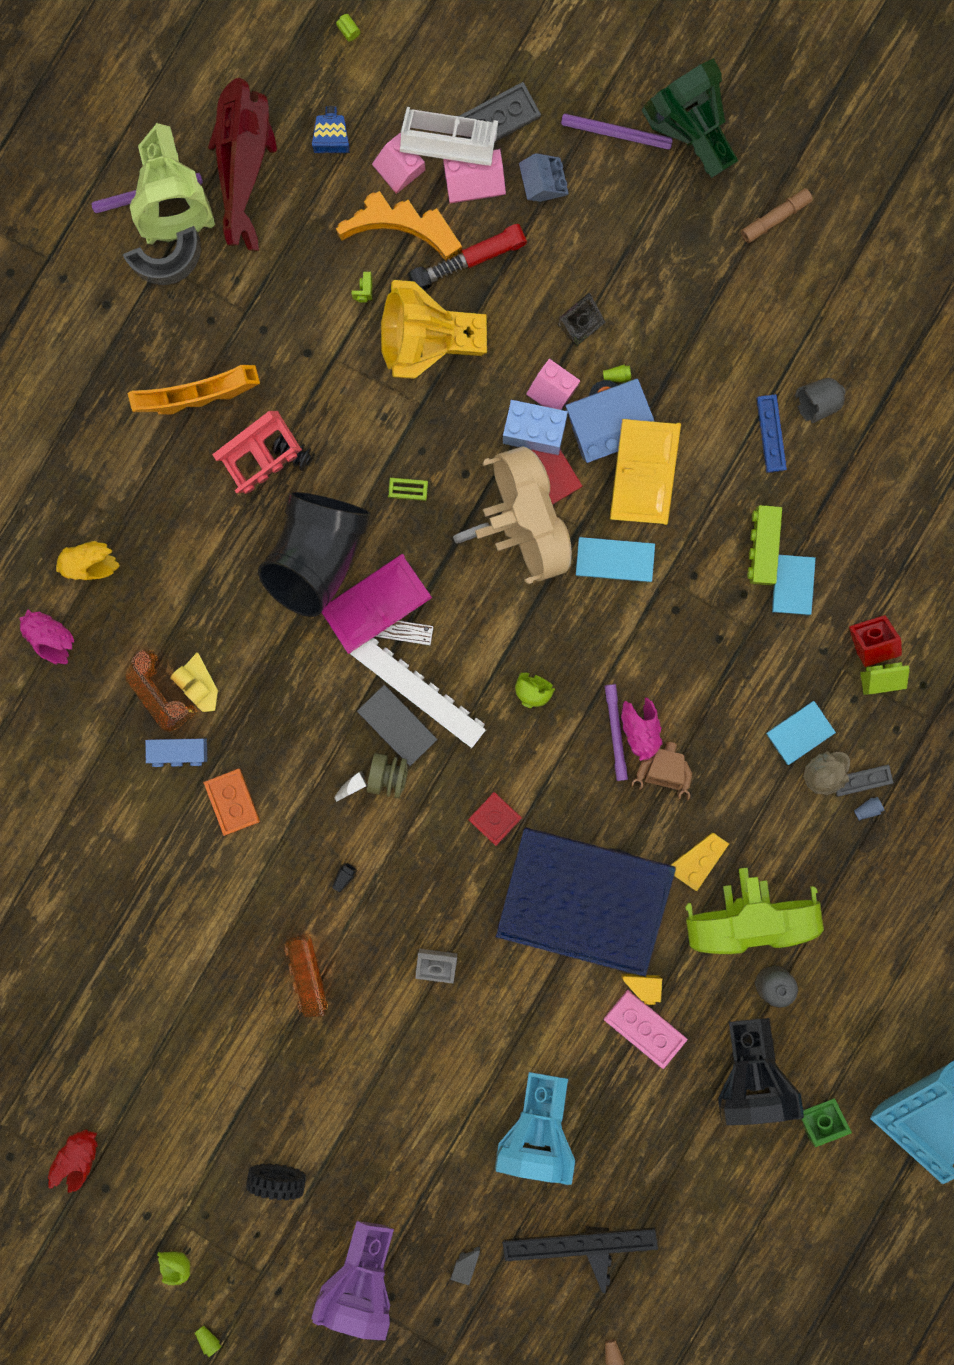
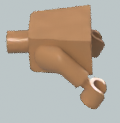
M666 742L664 750L659 749L650 759L642 761L636 774L638 777L632 780V787L635 781H639L641 783L639 790L642 789L643 779H645L644 782L678 790L677 796L679 799H681V794L686 792V800H688L690 793L687 790L690 788L692 772L688 763L684 761V755L675 753L677 745L673 742Z

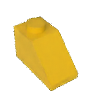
M621 974L623 981L641 1001H644V1004L655 1005L656 1002H661L662 978L660 975Z

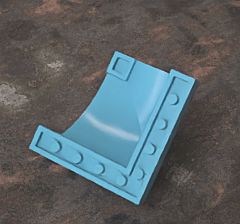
M953 1061L883 1101L870 1117L876 1125L942 1184L954 1179V1168L952 1167L954 1164Z

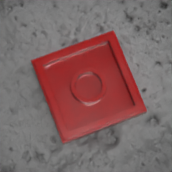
M493 792L468 820L497 846L522 817Z

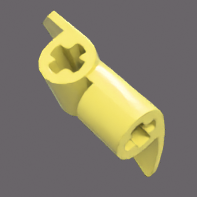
M196 653L184 667L178 668L170 678L202 712L215 711L218 690L199 653Z

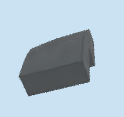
M480 1247L474 1248V1251L467 1254L465 1252L460 1253L451 1274L452 1281L469 1286L480 1253Z

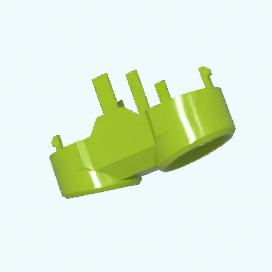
M748 868L739 869L742 898H737L733 903L731 885L723 886L726 910L693 915L691 903L685 906L689 916L686 918L690 947L695 951L704 953L737 954L745 952L748 947L770 945L773 948L789 947L813 940L824 931L820 901L816 899V893L818 892L815 887L810 886L812 900H796L770 904L767 880L758 882V877L749 878Z

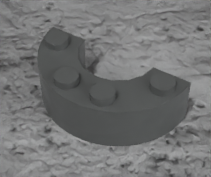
M195 226L176 233V248L166 258H151L144 253L141 247L124 253L123 256L132 270L143 280L157 285H169L183 280L196 267L201 253L200 237Z

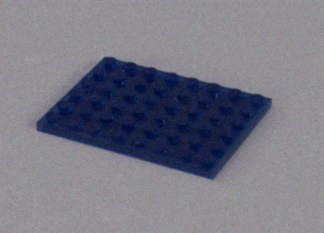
M524 827L496 937L646 977L676 867Z

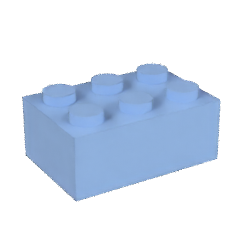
M511 400L503 433V444L517 447L524 446L531 450L559 455L568 411Z

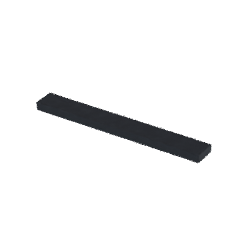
M656 1227L506 1239L502 1242L505 1261L658 1250L659 1248Z

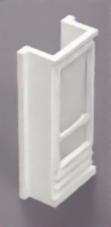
M407 107L401 130L400 152L491 166L494 142L497 138L498 121L486 122L477 119L410 110V107ZM410 128L453 134V136L410 130ZM456 135L471 137V139L456 137Z

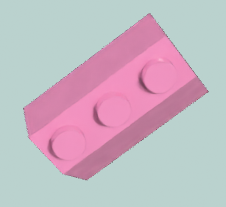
M500 149L493 150L491 166L443 159L450 204L506 195Z

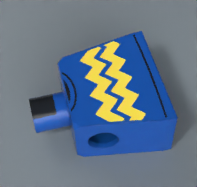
M326 106L325 115L316 117L312 140L314 153H350L344 116L337 115V108L335 106Z

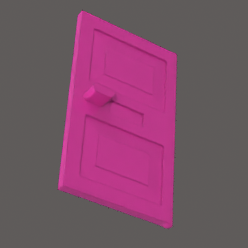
M401 554L329 602L321 613L349 654L432 597L406 561L404 554Z

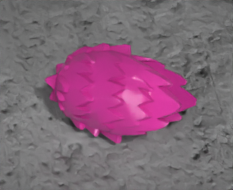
M28 609L25 616L19 618L22 636L41 658L47 659L54 664H67L69 654L66 649H72V643H74V638L70 631L62 623L52 619L51 616L40 611L31 612Z
M645 698V705H643L644 720L637 715L632 704L627 701L623 703L621 715L623 730L628 738V743L632 748V752L639 756L640 761L650 759L658 752L662 745L660 737L661 724L658 719L657 710L653 702L648 698Z

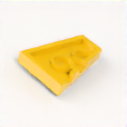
M711 833L687 853L680 856L674 863L667 866L665 870L697 891L729 843L716 834Z

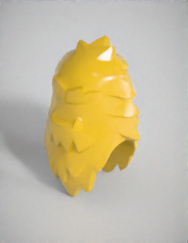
M92 541L76 547H66L63 549L57 559L56 571L68 579L92 580L112 575L113 571L120 565L115 561V557L108 555L112 553V550L107 548V544Z

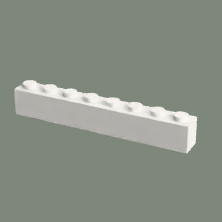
M370 639L350 653L472 748L485 732L483 728L485 724L477 718L471 719L468 716L470 712L462 706L459 709L454 706V700L447 694L444 697L438 693L439 688L430 682L427 685L422 680L425 677L416 670L414 673L407 669L409 665L403 660L396 661L392 657L394 653L386 647L382 650L377 646L379 642L376 639Z

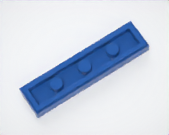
M777 395L759 396L756 399L766 473L785 471L787 468Z

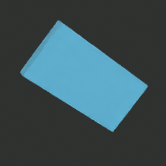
M579 537L575 576L652 582L655 544Z

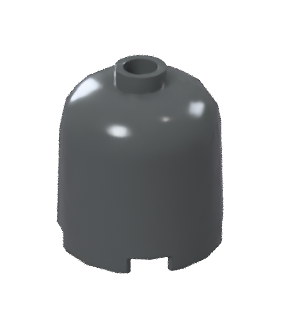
M823 378L799 387L796 390L795 397H799L801 405L797 407L805 421L811 420L813 424L838 412L845 402V389L833 378Z
M772 965L762 969L756 976L755 986L760 998L771 1006L778 1008L787 1007L797 998V982L783 967Z

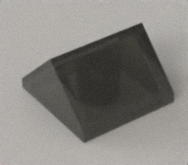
M588 293L559 317L558 326L578 346L601 327L605 320L591 294Z

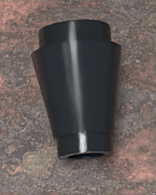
M349 863L340 865L332 888L337 892H342L356 877L357 869Z

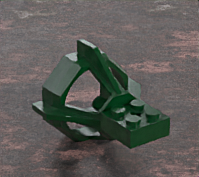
M714 58L700 64L666 88L657 92L642 108V112L652 130L683 141L688 146H694L695 154L700 157L706 173L711 178L738 162L736 155L720 129V126L726 120L724 118L719 85L722 82V74ZM697 101L698 105L690 109L688 112L685 110L687 107H689Z

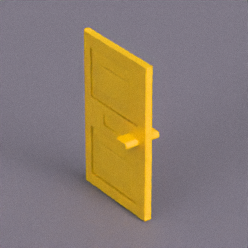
M622 419L610 519L668 524L681 423Z

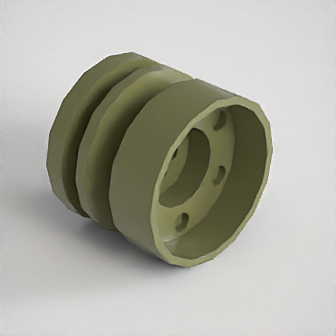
M375 753L371 764L367 792L380 795L382 788L387 787V796L390 797L392 789H395L394 798L399 799L406 784L408 774L407 759L402 758L401 765L397 766L398 757H394L390 765L388 764V755Z

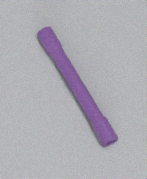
M616 684L606 685L605 693L609 709L616 780H627V767L624 759L617 704Z

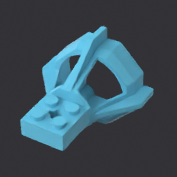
M529 1072L524 1109L520 1113L521 1116L516 1124L499 1142L495 1162L496 1172L551 1183L572 1184L575 1159L561 1126L568 1079ZM524 1143L545 1147L546 1145L550 1146L551 1152L526 1148L523 1145Z

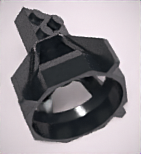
M770 1018L729 1022L734 1062L732 1063V1071L718 1097L722 1124L753 1125L803 1119L801 1093L775 1063ZM765 1088H769L771 1092L763 1094L746 1095L747 1090L758 1091L765 1090Z

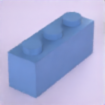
M207 739L145 740L146 763H152V767H163V763H171V766H183V762H190V766H202V762H207Z

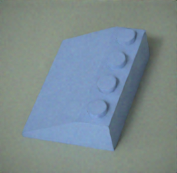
M637 378L565 405L582 459L586 463L618 452L622 419L655 422Z

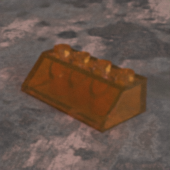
M311 934L289 938L284 945L285 955L290 958L291 963L288 964L290 974H294L295 982H293L295 994L298 993L299 1011L300 1013L303 1012L304 1017L324 1016L329 1007Z

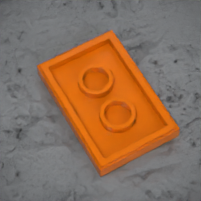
M240 768L203 782L223 836L260 822Z

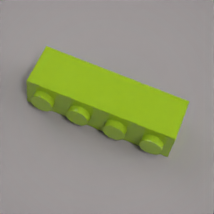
M759 505L756 510H753L752 522H755V525L750 535V540L753 541V548H750L749 560H752V563L747 573L750 584H776L782 507Z

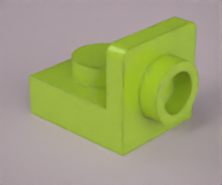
M363 272V278H360V290L363 291H352L353 300L360 303L372 300L373 277L371 272Z

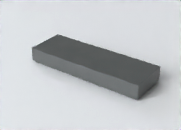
M889 765L847 774L849 782L835 794L838 797L893 784Z

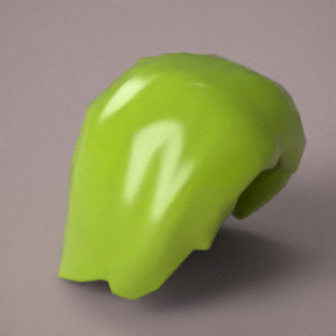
M176 1251L158 1252L163 1283L167 1285H181L188 1280L190 1276V1261L184 1253Z

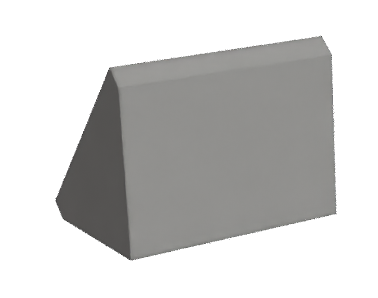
M419 949L415 979L454 983L457 953Z

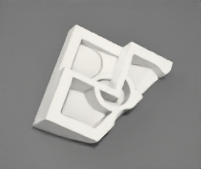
M362 771L350 778L339 789L334 797L336 802L367 786Z

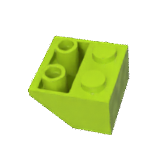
M902 662L886 664L885 669H883V665L866 667L865 672H860L863 694L868 695L907 689L909 665L902 666Z

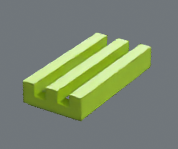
M390 478L388 497L427 501L428 481ZM401 483L424 485V488L422 489L393 486V484ZM393 491L423 493V496L393 493Z

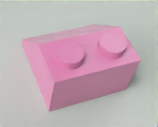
M401 133L384 146L372 163V166L396 194L425 171V162L419 155L400 152Z
M548 359L526 395L541 406L562 410L578 388L580 380L551 359Z

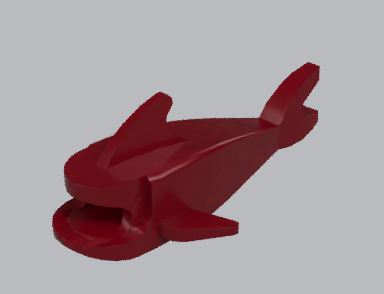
M235 78L227 84L219 97L216 124L208 148L210 150L216 148L218 172L225 208L223 232L226 243L229 246L239 245L240 235H242L247 249L255 252L259 251L258 238L244 210L257 179L265 148L270 153H274L277 151V145L269 123L267 97L257 91L250 93L249 85L245 79Z

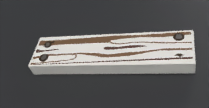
M397 621L375 637L431 645L433 626Z

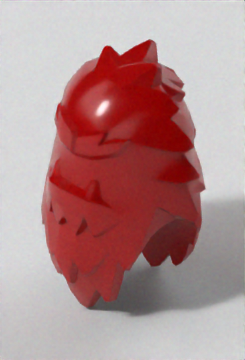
M86 1129L67 1138L65 1146L58 1151L55 1160L51 1164L48 1173V1187L50 1189L58 1186L67 1175L68 1193L80 1189L86 1181L95 1159L96 1147L98 1146L95 1139L96 1132Z

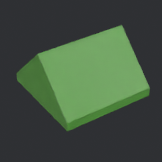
M835 1098L803 1110L804 1118L801 1120L809 1140L815 1147L852 1133Z

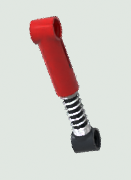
M514 224L500 234L461 250V253L457 257H452L451 260L443 261L442 264L438 263V266L434 265L433 268H415L407 276L410 281L416 282L425 291L439 277L443 278L448 273L457 272V269H462V267L469 269L509 250L520 249L527 244V239L520 224Z

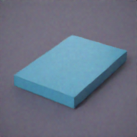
M778 555L777 581L773 591L772 612L811 615L815 572L814 557Z
M812 701L768 731L766 735L786 764L789 765L836 732L817 704Z

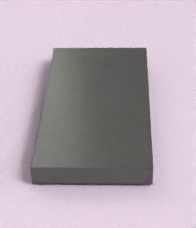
M524 82L458 117L486 122L498 121L496 141L541 118V113Z
M385 685L357 710L402 758L407 759L409 766L438 740Z

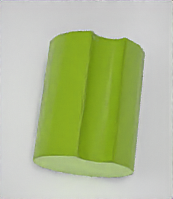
M349 14L342 15L336 22L337 27L347 41H353L359 36L361 31Z

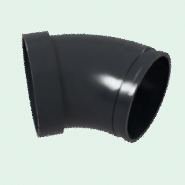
M289 492L285 513L288 515L286 523L276 545L265 561L260 564L258 576L267 592L281 605L299 615L315 617L321 614L344 581L355 557L361 536L367 532L371 512L359 506L325 496L304 492Z

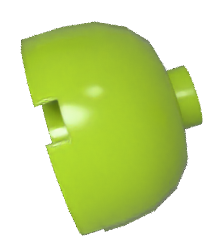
M530 673L519 674L515 691L517 697L522 701V705L528 708L533 706L540 707L550 700L555 691V688L551 689L553 685L537 675L534 678L528 677Z

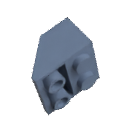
M535 153L519 163L527 200L541 202L569 194L563 172V164L559 157Z

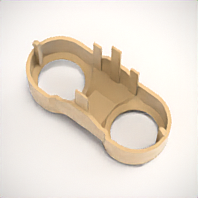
M522 446L497 454L493 459H485L483 466L494 463L495 479L504 503L483 509L485 517L499 512L502 513L501 515L489 518L490 526L475 530L477 538L504 531L505 535L511 539L496 543L497 551L519 544L526 566L533 576L524 579L528 584L533 583L534 580L543 581L566 573L570 567L572 557L570 537L565 523L556 516L549 497L550 481L538 456L529 448Z

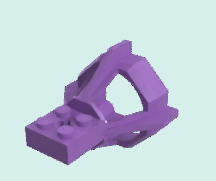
M356 1222L345 1265L321 1287L311 1318L314 1324L324 1325L331 1330L362 1339H386L390 1325V1303L383 1276H385L383 1267L394 1229L381 1224Z

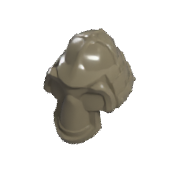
M826 751L823 754H818L805 766L803 778L807 787L815 792V794L823 795L836 793L839 789L844 788L845 784L849 782L847 772L850 767V758L843 752L829 753Z

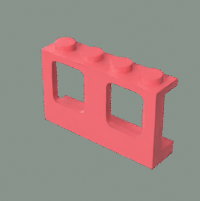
M268 411L212 455L216 461H222L238 486L235 492L248 494L255 489L254 486L257 483L260 484L269 479V474L281 470L285 462H291L298 457L297 453L302 451L279 412ZM279 430L290 446V449L274 460L264 441ZM251 452L262 470L246 481L236 462L245 454Z

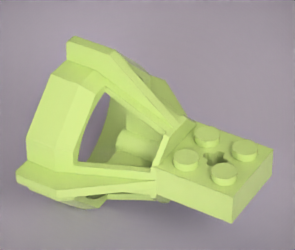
M156 123L138 145L143 166L139 171L135 197L131 200L130 211L135 226L141 237H145L147 244L151 245L156 240L166 242L177 240V232L195 226L197 232H199L203 227L212 228L215 225L209 201L202 186L197 182L195 171L179 162L170 126ZM172 198H185L190 206V209L178 215L159 217L160 201Z

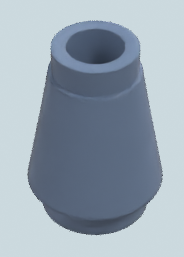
M878 797L870 798L854 810L859 821L881 815V812L885 811Z

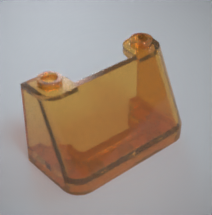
M143 649L131 660L125 673V679L160 728L164 731H173L195 716L198 711L193 705L186 707L181 701L167 703L150 679L151 676L157 673L155 663L159 658L154 651Z

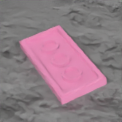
M628 989L604 1017V1021L662 1069L667 1066L688 1040Z

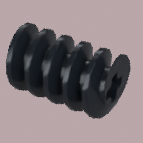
M282 433L275 440L272 447L275 455L280 454L281 456L290 449ZM305 444L300 446L302 451L297 453L298 457L291 461L294 467L299 466L300 471L306 470L315 456V453L310 455L311 448L304 451Z

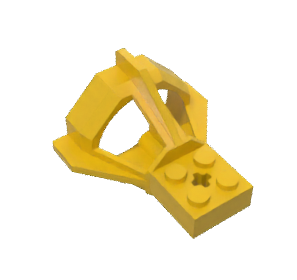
M393 280L391 282V293L387 295L381 321L382 355L388 369H392L393 377L415 379L446 353L474 356L484 355L487 353L486 314L446 311L416 282Z

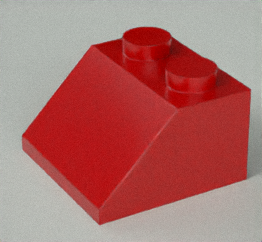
M886 615L849 626L857 655L865 667L902 656L901 638Z

